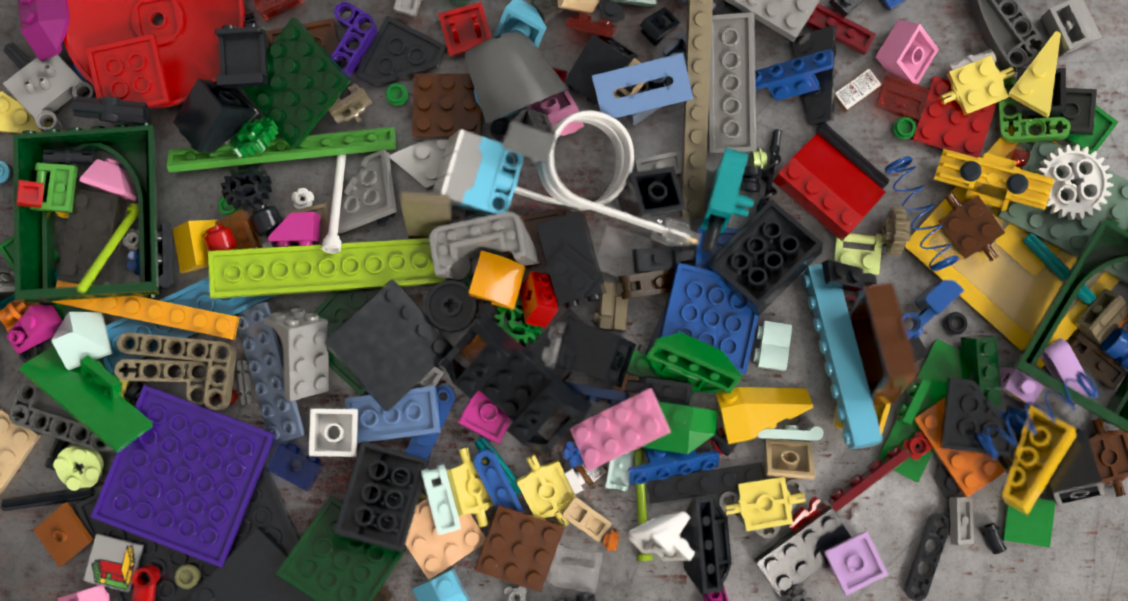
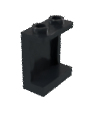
M253 23L245 24L244 28H236L234 25H223L222 29H215V35L219 38L220 76H216L217 85L223 89L269 86L266 31L259 27L258 24Z

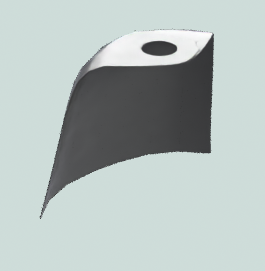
M515 31L499 34L465 52L466 64L486 124L542 99L569 90L533 41L522 32Z

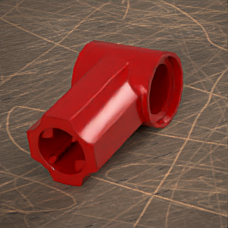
M145 565L133 573L132 583L134 588L132 601H155L156 584L160 578V571L155 565ZM143 572H147L149 574V582H146L143 579Z

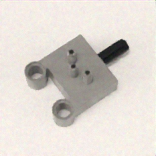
M15 43L5 45L4 53L15 63L20 71L6 80L3 85L33 117L41 132H45L46 129L62 130V124L54 112L71 98H75V96L81 97L82 94L87 92L90 93L88 97L97 98L92 86L87 82H83L58 55L44 62L40 61L38 57L31 61ZM54 121L50 127H44L46 122Z

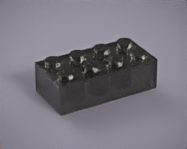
M75 189L72 213H69L58 280L77 284L81 282L125 218L128 199L115 194ZM120 242L91 283V286L114 283Z

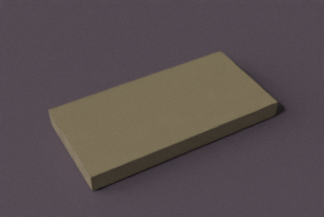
M401 192L400 201L408 239L430 238L431 232L435 228L453 224L450 196Z

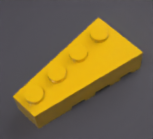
M1031 405L1028 413L1036 434H1033L1024 425L1013 466L1010 469L1002 495L1006 504L1028 515L1076 437L1073 426L1055 418V423L1043 411ZM1027 418L1026 423L1031 427L1029 420Z

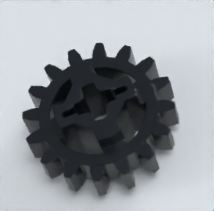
M248 165L246 169L238 166L239 171L230 170L231 176H224L225 182L221 183L222 194L227 204H233L234 209H238L240 206H242L243 211H246L248 206L255 209V204L264 205L263 199H269V193L273 192L270 176L267 175L266 170L261 171L259 166H256L254 169L251 168V165Z

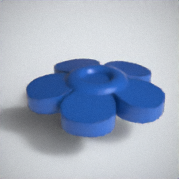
M140 250L138 254L135 251H130L127 254V258L131 261L126 263V269L128 271L135 269L136 275L140 276Z
M570 441L566 442L564 445L565 449L562 451L563 457L568 459V464L573 468L577 465H582L584 461L580 456L581 451L577 445L574 446Z

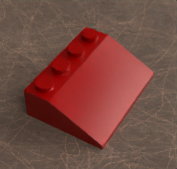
M818 133L783 167L773 181L841 241L851 233L886 193Z

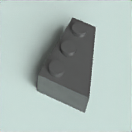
M525 107L519 116L515 118V121H512L502 148L524 155L526 159L532 162H547L557 136L546 114Z

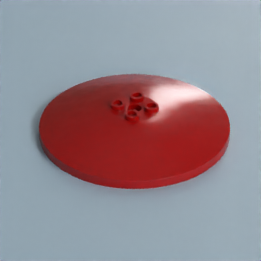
M68 0L70 22L64 43L77 69L94 86L86 54L87 48L155 34L171 103L150 108L172 107L185 102L197 79L217 81L216 76H220L219 38L215 35V29H222L223 25H234L236 28H244V0ZM162 14L164 17L163 23L158 26L154 25V16Z

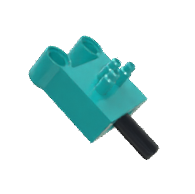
M726 147L720 166L716 168L700 229L706 230L701 248L706 254L715 253L719 235L723 234L732 214L747 217L749 210L743 207H753V199L738 194L748 153Z

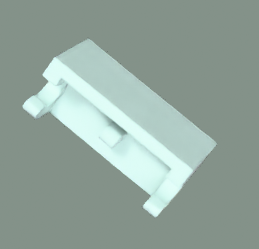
M634 450L609 462L605 488L628 491V469L632 467Z

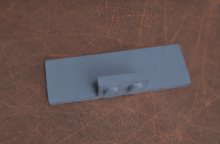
M262 302L242 311L236 317H240L238 331L266 429L276 434L271 445L275 446L304 436L305 432L296 401L285 399L283 345H279L275 329L264 324V318L270 317L271 313L268 303Z

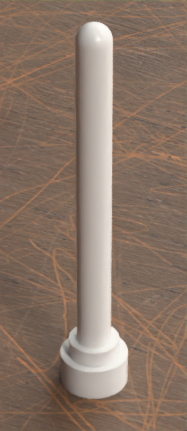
M345 154L337 155L329 231L322 242V250L330 254H336L341 251L342 242L338 236L346 161Z

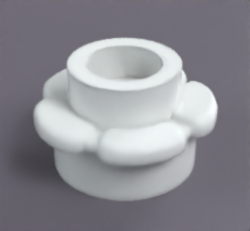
M299 188L297 192L292 194L293 206L296 209L312 206L314 200L313 193L306 188Z

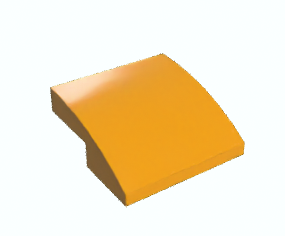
M481 251L469 290V296L491 301L492 305L514 310L526 266L502 256Z

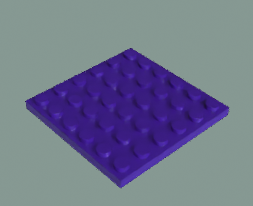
M144 385L135 408L153 422V427L116 453L91 517L222 568L229 555L276 434Z

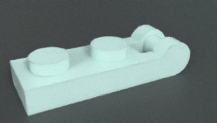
M785 425L784 430L775 428L770 430L766 428L758 432V436L755 438L820 440L824 432L818 426H811L804 431L799 430L797 425Z
M444 464L430 471L428 469L421 470L438 535L461 529ZM440 478L442 484L433 486L431 480Z

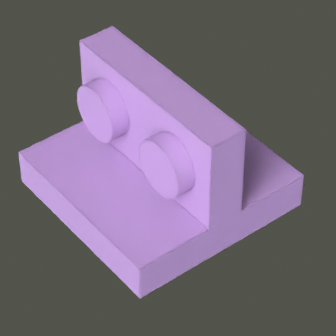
M867 531L823 551L830 564L827 567L831 575L837 578L846 596L889 575Z

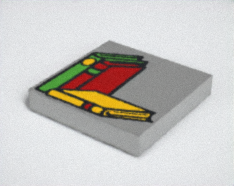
M96 534L83 581L126 592L132 591V575L138 569L144 545Z

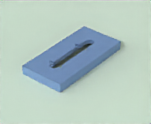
M683 53L592 75L600 111L613 118L693 99ZM666 76L673 78V83L669 86L616 98L613 95L614 90Z

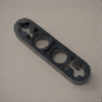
M932 514L925 525L904 589L906 596L913 601H923L927 597L950 531V520L944 514ZM941 518L944 526L943 528L939 527L936 534L941 535L939 539L936 536L929 535L930 531L936 532L937 526L934 525V521H939ZM933 539L937 543V549L929 553L925 545L928 540ZM925 561L929 564L930 570L927 574L921 575L918 572V565ZM916 575L921 579H926L925 583L920 581L918 588L922 591L914 596L911 588L916 587L919 580L914 579Z

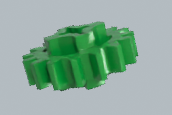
M262 117L260 120L254 119L252 123L247 122L242 125L243 128L239 129L240 132L233 135L235 139L230 141L232 144L230 147L239 158L242 156L247 158L249 154L254 156L256 152H263L266 146H270L269 142L276 139L275 135L279 133L277 131L278 127L270 117L266 119Z
M521 298L519 302H516L514 310L502 307L497 308L496 313L498 315L494 316L493 321L497 322L518 343L521 342L523 347L527 345L528 340L534 343L535 336H540L542 332L540 329L543 327L533 325V329H531V324L525 323ZM505 314H506V319L508 320V323H507L506 325L504 324V315H505Z

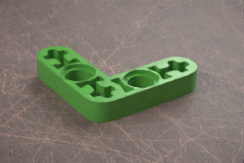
M1014 78L1003 80L1005 89L1007 85H1010L1012 89L1017 82ZM1011 98L998 102L1000 136L1006 143L1060 141L1067 138L1070 133V122L1063 117L1022 119V115L1018 112L1014 115H1007L1003 111L1009 105L1016 108V100ZM1013 121V131L1016 132H1014V136H1009V132H1007L1009 122ZM1037 125L1042 129V132L1039 135H1032L1028 131L1029 127ZM1046 125H1049V134H1045ZM1056 125H1061V128H1063L1062 133H1058L1055 129Z

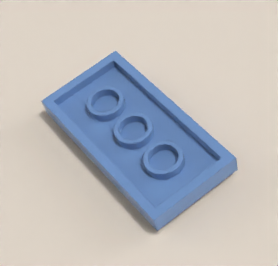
M436 386L411 389L388 412L371 395L345 398L346 409H358L357 444H361L362 441L370 443L441 433Z

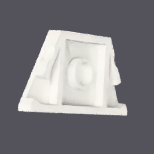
M423 140L389 156L406 173L417 180L423 187L429 189L435 185L448 140Z

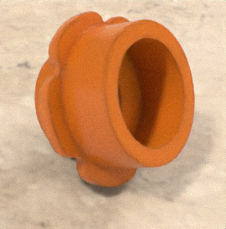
M614 529L610 533H605L603 546L607 547V552L609 550L616 552L620 533L614 532Z

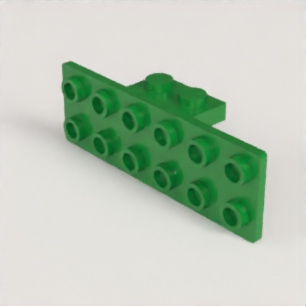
M939 339L934 340L919 374L907 390L908 396L905 402H902L898 408V416L876 460H882L887 456L886 452L896 445L898 447L901 444L903 445L906 439L909 440L914 437V433L921 432L913 420L915 416L946 396L948 378L969 379L973 368L968 361L962 360L961 350ZM931 448L930 452L921 455L918 460L909 457L893 469V471L914 482H919L931 458L933 449Z
M53 345L19 367V371L115 452H119L153 427L151 420L121 397L120 379L115 374L108 372L101 362L95 361L89 355L80 360L81 366L67 370Z

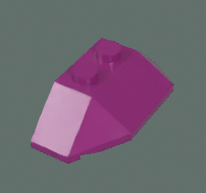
M18 0L20 31L38 59L44 62L60 54L62 50L61 43L66 36L70 22L68 0Z

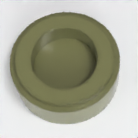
M192 564L181 566L175 573V582L183 589L194 587L200 580V571Z

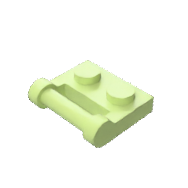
M850 233L843 241L835 236L833 261L862 268L864 274L879 275L883 245L882 234H875L873 236ZM843 242L872 244L873 251L843 248Z

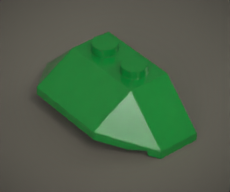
M681 332L657 338L646 355V358L650 361L658 375L671 380L693 383L692 390L699 393H717L722 391L724 393H731L742 379L741 373L722 350Z
M658 402L671 433L641 447L689 454L715 435L718 411Z

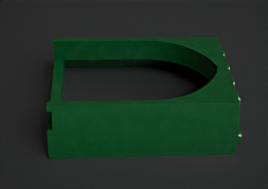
M138 123L134 127L117 124L114 125V128L92 126L91 129L83 130L79 127L68 128V131L46 129L45 132L37 133L36 131L25 130L22 131V134H13L15 300L27 303L45 302L47 305H56L52 301L140 295L151 299L155 298V295H159L154 126L150 123ZM65 148H71L72 150H93V152L100 150L117 157L125 165L133 178L138 195L140 282L92 285L84 293L78 292L77 287L56 288L54 275L56 271L55 211H36L26 206L16 205L19 180L36 181L37 171H35V163H44V149L65 150ZM50 172L46 174L43 202H47Z
M1105 217L1098 222L1012 367L1067 398L1064 384L1034 366L1086 282L1102 269L1119 262L1128 261V228L1126 230L1118 226L1119 222L1110 217ZM1128 373L1106 408L1067 386L1072 402L1102 418L1103 422L1112 424L1128 433Z

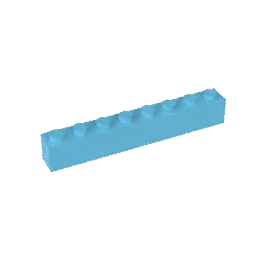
M822 264L808 266L802 275L803 286L808 289V306L814 312L813 325L815 331L819 332L820 335L819 348L821 353L825 355V371L827 376L831 378L832 385L830 389L832 397L837 401V418L843 424V441L846 445L848 444L849 450L877 445L883 440L843 290L825 285Z

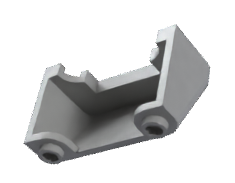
M505 212L435 228L430 235L435 275L447 280L457 281L467 278L472 269L471 259L479 258L481 251L492 254L511 251L514 254L515 260L521 265L528 266L539 263L537 250L521 218L513 212Z

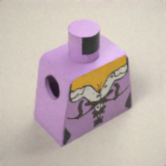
M999 367L1001 395L1026 410V404L1028 402L1034 403L1044 386L1018 369Z

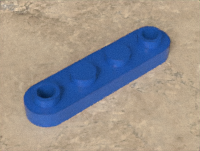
M447 385L436 387L441 430L456 399L455 391ZM442 392H446L448 395L445 401L439 398ZM440 433L412 437L405 453L428 460Z
M490 449L478 451L474 457V466L495 507L497 508L499 503L525 512L496 454ZM483 457H488L490 461L489 463L484 464L481 462V459Z

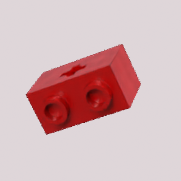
M531 271L520 287L525 323L546 328L558 311L550 275Z

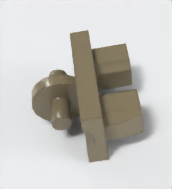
M356 84L349 86L346 90L349 96L343 100L338 97L330 107L329 112L338 125L345 120L348 122L354 117L358 123L362 121L359 114L366 111L365 108L373 104L363 87L359 88Z

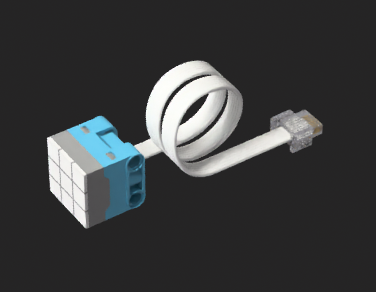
M581 111L568 116L552 126L558 137L561 130L568 123L584 122L598 127L610 138L616 154L615 173L606 192L595 202L573 195L561 184L553 163L555 143L547 162L539 161L537 163L540 180L545 190L553 197L551 198L517 186L523 155L503 149L502 143L464 130H459L448 139L432 194L450 196V204L453 209L481 218L505 213L510 206L513 193L564 210L585 211L590 209L652 230L651 240L669 246L685 245L689 247L692 244L699 245L701 234L688 230L689 224L666 217V220L656 219L655 223L603 206L611 202L622 192L626 186V179L629 173H632L634 164V148L629 133L619 121L607 114L597 111ZM508 154H512V155L514 156V158H515V163H514V165H513V158H512V156H510V155H508Z

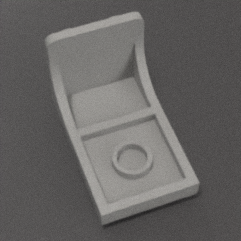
M301 308L291 309L289 313L276 312L272 313L270 317H265L264 324L276 330L283 345L285 399L293 401L329 391L328 348L323 343L328 338V320L320 318L318 314L307 313Z

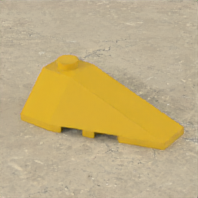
M736 387L731 393H724L723 391L716 393L717 411L728 444L751 440L758 436V432L766 428L771 430L777 426L776 423L784 419L790 420L813 408L807 388Z

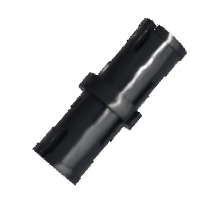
M65 148V150H43V153H45L43 154L44 163L66 165H92L94 163L93 150H72L71 148Z

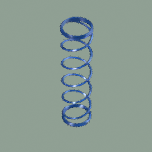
M910 156L900 158L887 165L884 169L886 173L907 171L893 185V189L898 192L916 190L907 197L902 206L913 195L925 188V185L905 190L895 188L896 183L916 168V166L903 169L912 163L913 159ZM934 205L906 209L907 211H915L927 208L911 223L912 229L925 230L937 227L921 241L920 247L922 249L946 247L930 261L929 267L931 271H938L956 263L959 260L957 255L943 259L931 266V263L940 254L953 245L952 243L935 247L922 246V243L931 234L943 227L944 224L924 228L913 227L914 222L933 208Z
M1077 372V380L1072 378L1065 380L1064 387L1069 402L1059 393L1047 390L1045 401L1049 413L1036 403L1028 402L1026 404V414L1031 427L1018 416L1008 414L1006 422L1012 440L997 427L988 426V438L982 432L977 433L979 442L992 459L998 458L990 438V428L996 429L1014 446H1017L1009 426V416L1017 418L1033 434H1036L1028 413L1029 404H1033L1041 409L1056 423L1047 400V394L1049 392L1055 393L1075 411L1076 409L1068 394L1067 381L1072 380L1076 382L1088 396L1095 399L1098 397V392L1093 382L1085 373ZM1082 378H1083V379L1086 381V383L1089 385V387H1090V389L1092 390V392L1088 389V387L1086 386V384L1084 383V381L1082 380Z

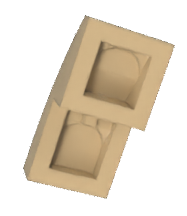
M576 496L562 514L565 519L598 543L612 525L609 520Z

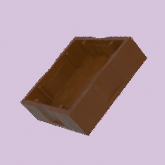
M891 282L864 287L857 298L854 308L849 312L873 406L894 403L919 374L894 285Z

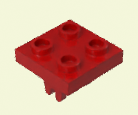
M482 2L438 13L450 58L464 55L466 50L491 38Z

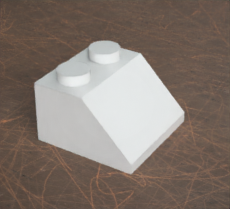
M310 409L309 456L357 457L358 409Z

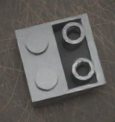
M1068 0L1050 8L1040 16L1050 38L1055 31L1061 33L1058 51L1060 57L1102 38L1084 0Z

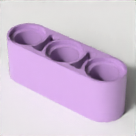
M1062 338L1048 345L1041 354V358L1051 376L1065 384L1067 378L1077 380V372L1085 373L1071 347ZM1082 378V380L1084 381V383L1086 384V386L1088 387V389L1092 392V390L1090 389L1089 385H1088V384L1086 383V381ZM1072 380L1067 381V386L1088 398L1090 397L1079 384Z

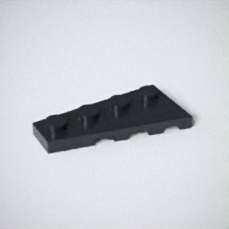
M835 25L798 36L794 42L792 41L795 59L827 49H832L833 68L814 73L819 81V90L803 94L810 126L834 121V56H836L835 35L837 34V26Z

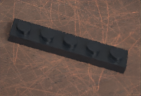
M759 462L694 472L688 475H676L663 480L647 481L650 503L738 490L737 484L764 480L762 463Z

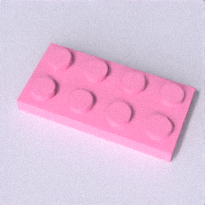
M652 389L639 393L570 429L576 445L581 451L580 454L587 471H591L671 433Z

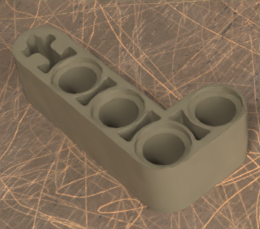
M125 359L115 365V375L124 381L187 383V400L197 405L205 404L204 399L200 402H195L191 396L195 389H201L205 393L208 366L203 362ZM126 364H128L130 368L139 369L140 378H137L138 373L134 372L128 373V377H125V373H121V368H125ZM153 364L157 367V374L149 378L145 374V368ZM173 365L180 366L182 371L181 375L177 378H172L169 375V369ZM197 366L205 368V375L200 379H196L192 373L193 369Z

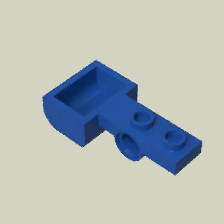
M945 280L929 286L915 299V305L921 312L919 314L913 312L902 314L903 320L908 317L913 321L912 329L908 330L906 328L909 339L911 337L913 339L917 338L924 331L922 327L935 315L942 312L964 291L956 281Z

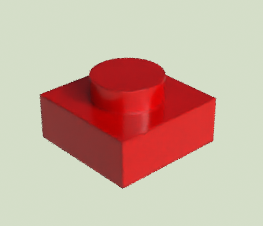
M19 180L16 205L41 208L44 183Z

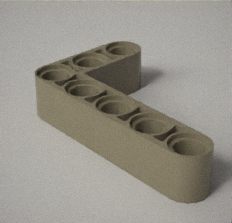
M130 332L124 333L118 338L117 346L123 353L207 362L208 370L204 393L205 405L213 410H224L230 405L237 356L236 349L232 345L218 341ZM131 338H134L135 346L129 350L127 343ZM156 340L158 342V349L152 352L150 345ZM176 343H180L182 347L178 354L173 352V347ZM203 345L205 352L202 356L198 357L196 349L198 346ZM226 347L228 355L226 358L221 359L219 351ZM223 370L225 378L219 383L216 380V374L218 371ZM217 393L222 397V401L218 406L213 403V397Z

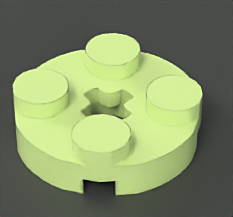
M71 444L58 454L53 466L58 477L66 484L67 488L76 491L79 488L92 487L99 481L102 476L104 461L97 450L78 444ZM75 462L84 465L82 471L75 467Z

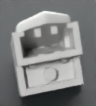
M669 511L628 532V539L643 554L655 553L662 561L690 560L694 555V552L688 547L687 541L678 537L690 518L686 512Z

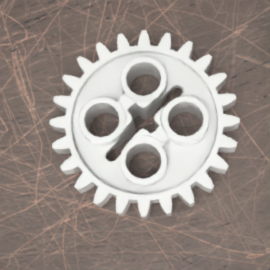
M1067 145L1063 147V151L1061 148L1054 150V154L1049 153L1046 155L1048 160L1044 159L1040 162L1044 168H1039L1036 172L1043 176L1055 178L1046 207H1052L1050 214L1059 211L1058 217L1060 219L1067 214L1069 221L1073 220L1075 216L1077 220L1084 219V215L1088 218L1093 216V211L1095 213L1101 210L1099 205L1103 206L1108 203L1103 197L1111 196V193L1106 189L1113 186L1112 183L1107 182V179L1113 175L1105 173L1110 166L1101 165L1104 158L1102 157L1097 160L1095 158L1097 151L1088 154V147L1080 151L1079 145L1073 146L1072 150ZM1080 164L1086 169L1085 175L1079 170ZM1057 168L1062 170L1063 178L1057 176ZM1084 187L1090 190V197L1084 194ZM1061 191L1067 193V201L1061 198Z

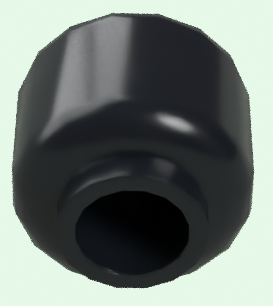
M268 203L252 210V215L249 219L256 234L260 237L267 236V238L283 222L277 208L269 206Z

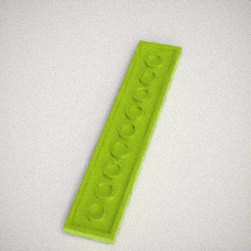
M430 238L341 243V251L336 254L324 252L322 245L208 251L211 299L382 288L391 279H394L400 287L437 285L442 281H446L444 278L435 275Z

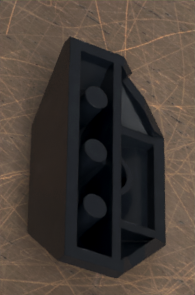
M714 496L692 498L685 511L690 518L681 531V538L687 541L688 547L694 552V555L690 560L683 561L684 570L700 594L720 592L723 590V583L732 565L728 517L718 505Z

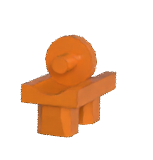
M11 301L0 311V321L9 332L31 305H42V303Z

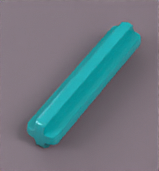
M482 436L477 439L474 444L478 450L490 449L496 454L515 494H520L522 491L517 484V477L485 437Z

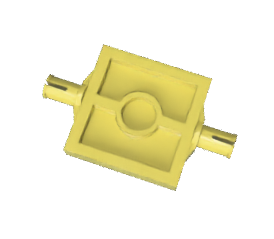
M991 55L947 73V76L951 83V92L940 95L941 103L945 104L955 100L960 105L965 116L1005 100L1009 96L1004 87L1003 80L1014 77L1015 71L1011 72L1014 69L1010 67L999 72Z
M468 448L460 449L459 453L462 464L456 468L446 470L457 515L476 514L479 527L489 525L485 511L495 505L474 466V460L471 461ZM482 460V461H481V462L484 463V464H487V463H488L487 460Z
M535 454L531 455L532 460L528 456L526 460L532 470L516 481L533 515L544 519L555 516L558 523L564 525L561 520L562 518L567 526L569 521L562 514L576 494L558 459L540 466Z
M777 477L737 484L739 501L737 504L725 505L726 515L740 513L744 520L745 531L793 524L791 516L792 504L805 503L806 499L801 498L805 497L804 492L790 495L786 487L785 477Z

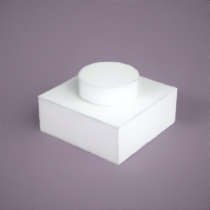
M573 468L566 471L565 475L574 493L577 494L583 491L581 485L585 484L580 472H574Z

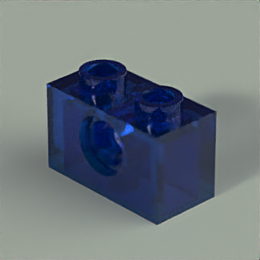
M288 442L287 445L280 444L266 470L305 491L312 490L324 468V465L319 463L321 459L316 456H309V453L307 456L300 453V448ZM295 459L300 460L302 464L299 472L292 469V462Z

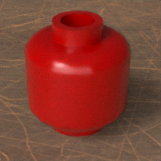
M223 224L206 230V235L203 236V242L207 251L233 250L238 245L231 228L228 226L223 227Z

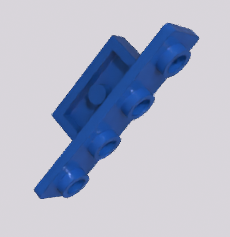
M832 49L755 70L756 90L768 87L776 101L819 90V81L814 73L833 68Z
M645 448L649 464L629 468L628 482L630 485L643 484L647 481L663 480L676 475H688L696 471L711 470L718 467L720 454L718 450L696 454L695 450H693L689 454Z

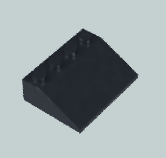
M770 200L707 264L740 301L759 316L822 253L823 242L773 200Z
M362 441L333 534L403 552L424 483L421 470L428 469L430 460Z

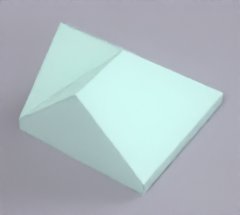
M68 312L51 340L67 370L81 366L80 360L87 355L97 360L112 354L104 316L101 312Z

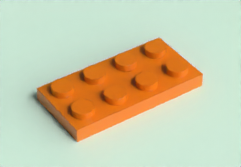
M945 396L915 416L913 421L931 445V448L964 497H969L1006 471L997 458L992 459L988 454L940 448Z

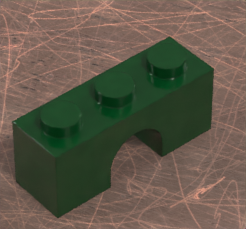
M973 335L961 337L962 360H966L972 365L973 381H975L981 392L990 400L994 407L1002 406L997 336Z

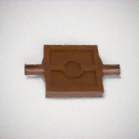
M954 192L950 193L954 202L947 195L945 199L953 209L947 216L939 220V223L944 224L943 229L963 257L966 259L974 253L983 250L990 262L994 260L991 254L996 259L998 255L991 245L994 240L1005 234V231L980 196L977 195L967 202L960 203Z
M1102 418L1094 419L1092 422L1096 434L1089 438V442L1102 484L1112 483L1116 497L1126 495L1122 481L1128 478V435L1120 429L1106 431Z

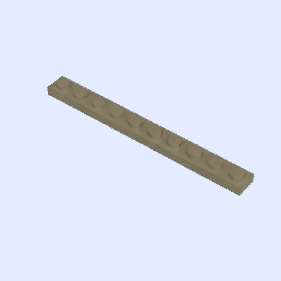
M688 0L685 64L693 99L684 101L681 192L686 210L680 211L681 217H703L705 210L713 0Z

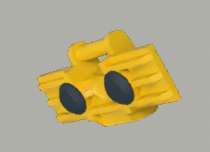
M943 149L934 180L968 189L964 201H969L979 195L985 204L1002 208L1001 211L1006 212L1009 201L1045 210L1055 178L1021 170L1015 167L1017 161L984 153L983 158H976ZM982 184L999 188L1000 192L1005 193L1006 196L1005 199H1000L975 192L973 188L975 185L982 186Z

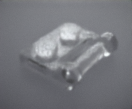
M559 544L556 550L550 585L596 594L603 552L596 551L594 553L564 547V544ZM562 556L594 562V566L589 568L562 563Z

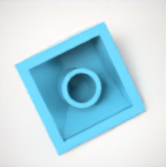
M512 0L505 7L494 36L506 32H522L538 48L547 27L535 7L523 0Z
M454 567L412 588L417 601H470Z

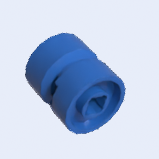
M1120 327L1115 329L1102 343L1101 351L1112 359L1116 358V362L1128 371V332Z

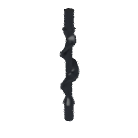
M780 129L773 130L770 145V163L767 168L763 169L761 177L766 183L765 195L757 205V213L769 202L770 196L777 194L772 181L775 166L781 163L779 152L782 130Z

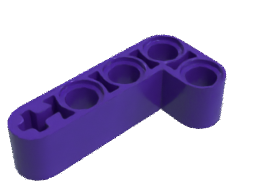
M341 2L335 7L334 15L339 24L347 29V32L331 57L337 64L340 61H347V65L342 70L350 78L376 36L377 26L372 16L348 2ZM344 12H351V16L349 18H341ZM364 23H371L368 30H360ZM352 42H359L356 49H349V45Z

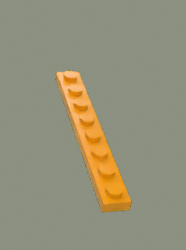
M57 280L56 288L77 287L79 284ZM139 296L52 301L53 303L235 340L240 317Z

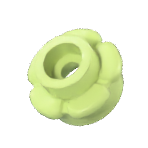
M758 148L757 152H750L751 167L763 169V166L767 165V154L762 152L761 148Z

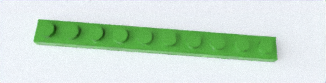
M395 127L311 135L307 136L297 149L291 148L284 138L275 139L269 142L270 146H266L263 152H256L254 156L249 154L247 158L243 156L239 158L230 147L232 144H223L214 153H200L192 148L169 150L167 168L169 172L373 152L383 149L392 150L396 149Z

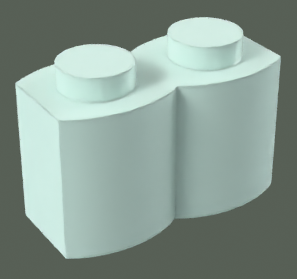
M763 321L762 326L758 325L756 339H759V348H755L753 354V362H757L756 368L786 371L792 325Z

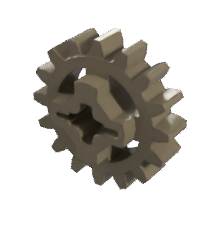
M904 206L890 207L888 217L882 222V243L885 244L888 256L902 255L904 245L910 239V219L905 214L906 208Z

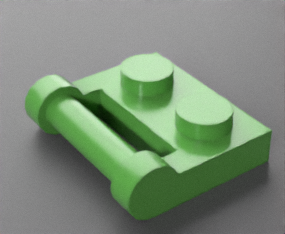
M35 163V171H37L35 182L44 183L45 189L46 174L49 172L50 180L47 202L42 201L41 208L29 207V209L72 213L78 167Z

